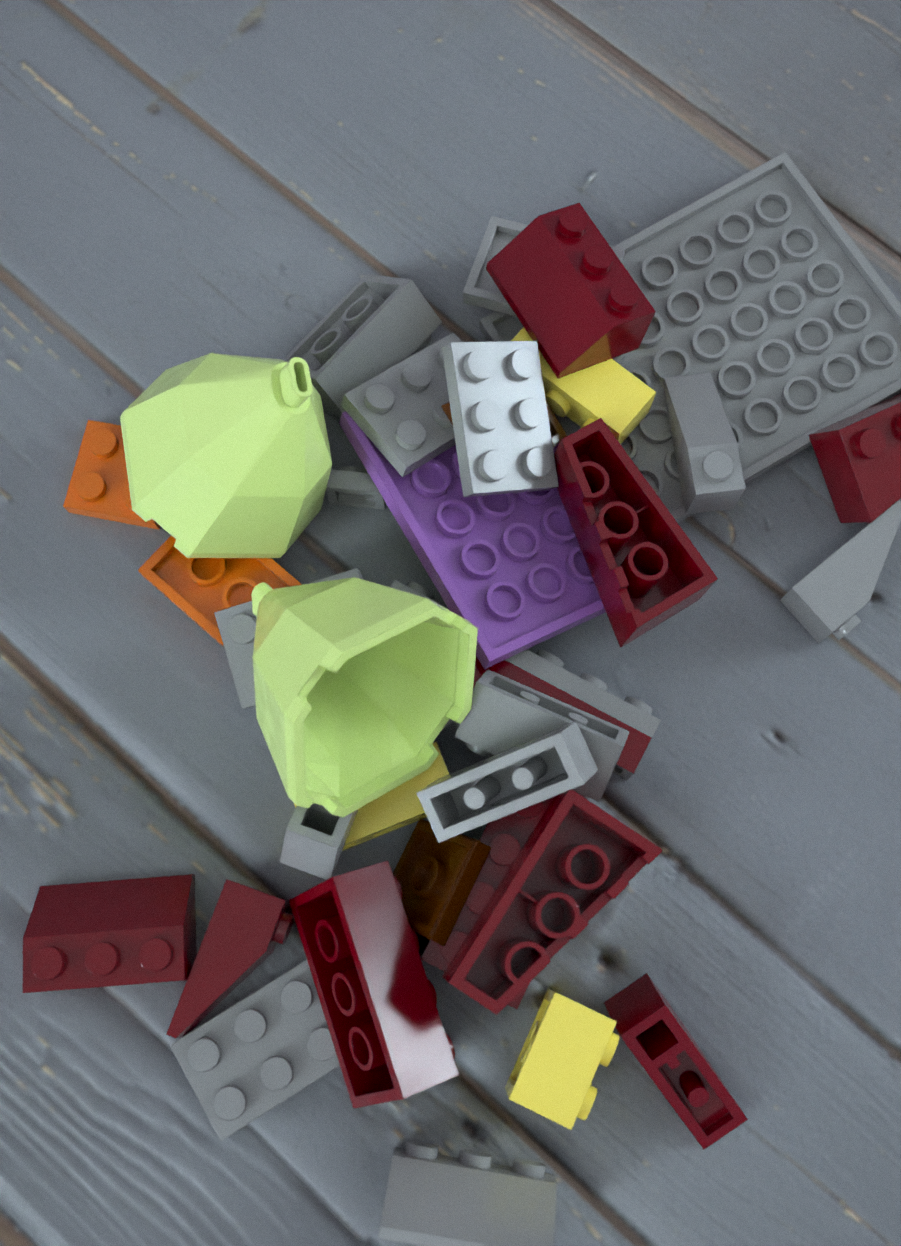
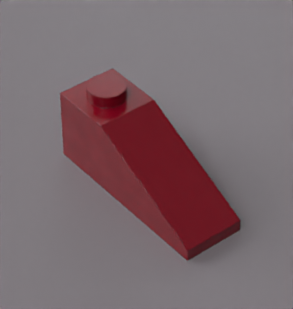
M226 879L166 1035L179 1038L190 1033L273 953L276 943L285 944L294 922L293 914L288 913L290 909L289 901Z
M647 973L604 1002L611 1019L617 1021L615 1027L622 1040L704 1150L748 1120L677 1014Z

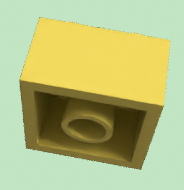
M547 989L505 1086L508 1099L572 1130L576 1118L585 1121L597 1095L598 1089L593 1087L591 1083L599 1064L605 1067L609 1065L619 1042L620 1036L613 1033L617 1021L555 991Z

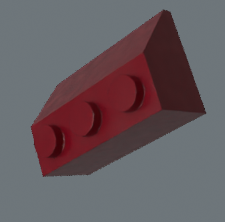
M580 203L539 215L496 254L486 266L487 272L531 339L537 341L540 353L558 379L639 349L656 312Z
M195 875L40 886L23 936V993L187 980L197 956Z

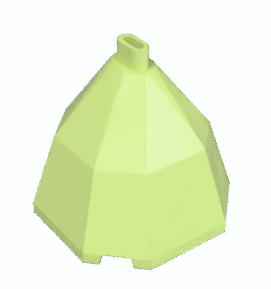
M209 353L166 369L120 416L132 510L145 522L153 519L176 539L174 547L187 558H281L322 508L332 468V458L321 396L312 385L308 364L302 358L293 357L287 362L282 359Z
M356 577L272 589L264 582L256 585L251 595L252 611L257 617L253 648L256 716L288 797L297 806L309 809L314 803L322 805L332 815L345 817L429 769L439 755L432 745L434 740L449 719L461 724L472 708L478 628L468 620L428 598Z

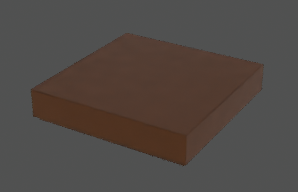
M423 819L418 820L392 874L400 883L402 889L401 901L409 925L416 933L445 946L491 847L463 834L438 843L430 823Z

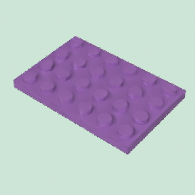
M346 411L342 412L339 421L341 428L448 609L478 628L476 656L484 669L606 612L557 488L544 491L463 497L456 444L402 477ZM558 445L553 448V452H554V453H555V451H556Z

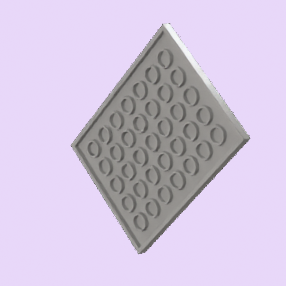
M786 152L615 245L625 249L623 265L656 311L639 349L612 358L656 391L649 413L624 440L621 446L677 523L693 514H685L663 387L664 378L711 373L737 441L745 484L811 446L809 434L901 393V304ZM497 311L479 320V329L487 341H511L523 328L517 316ZM554 414L567 436L580 429V426L567 416L560 417Z

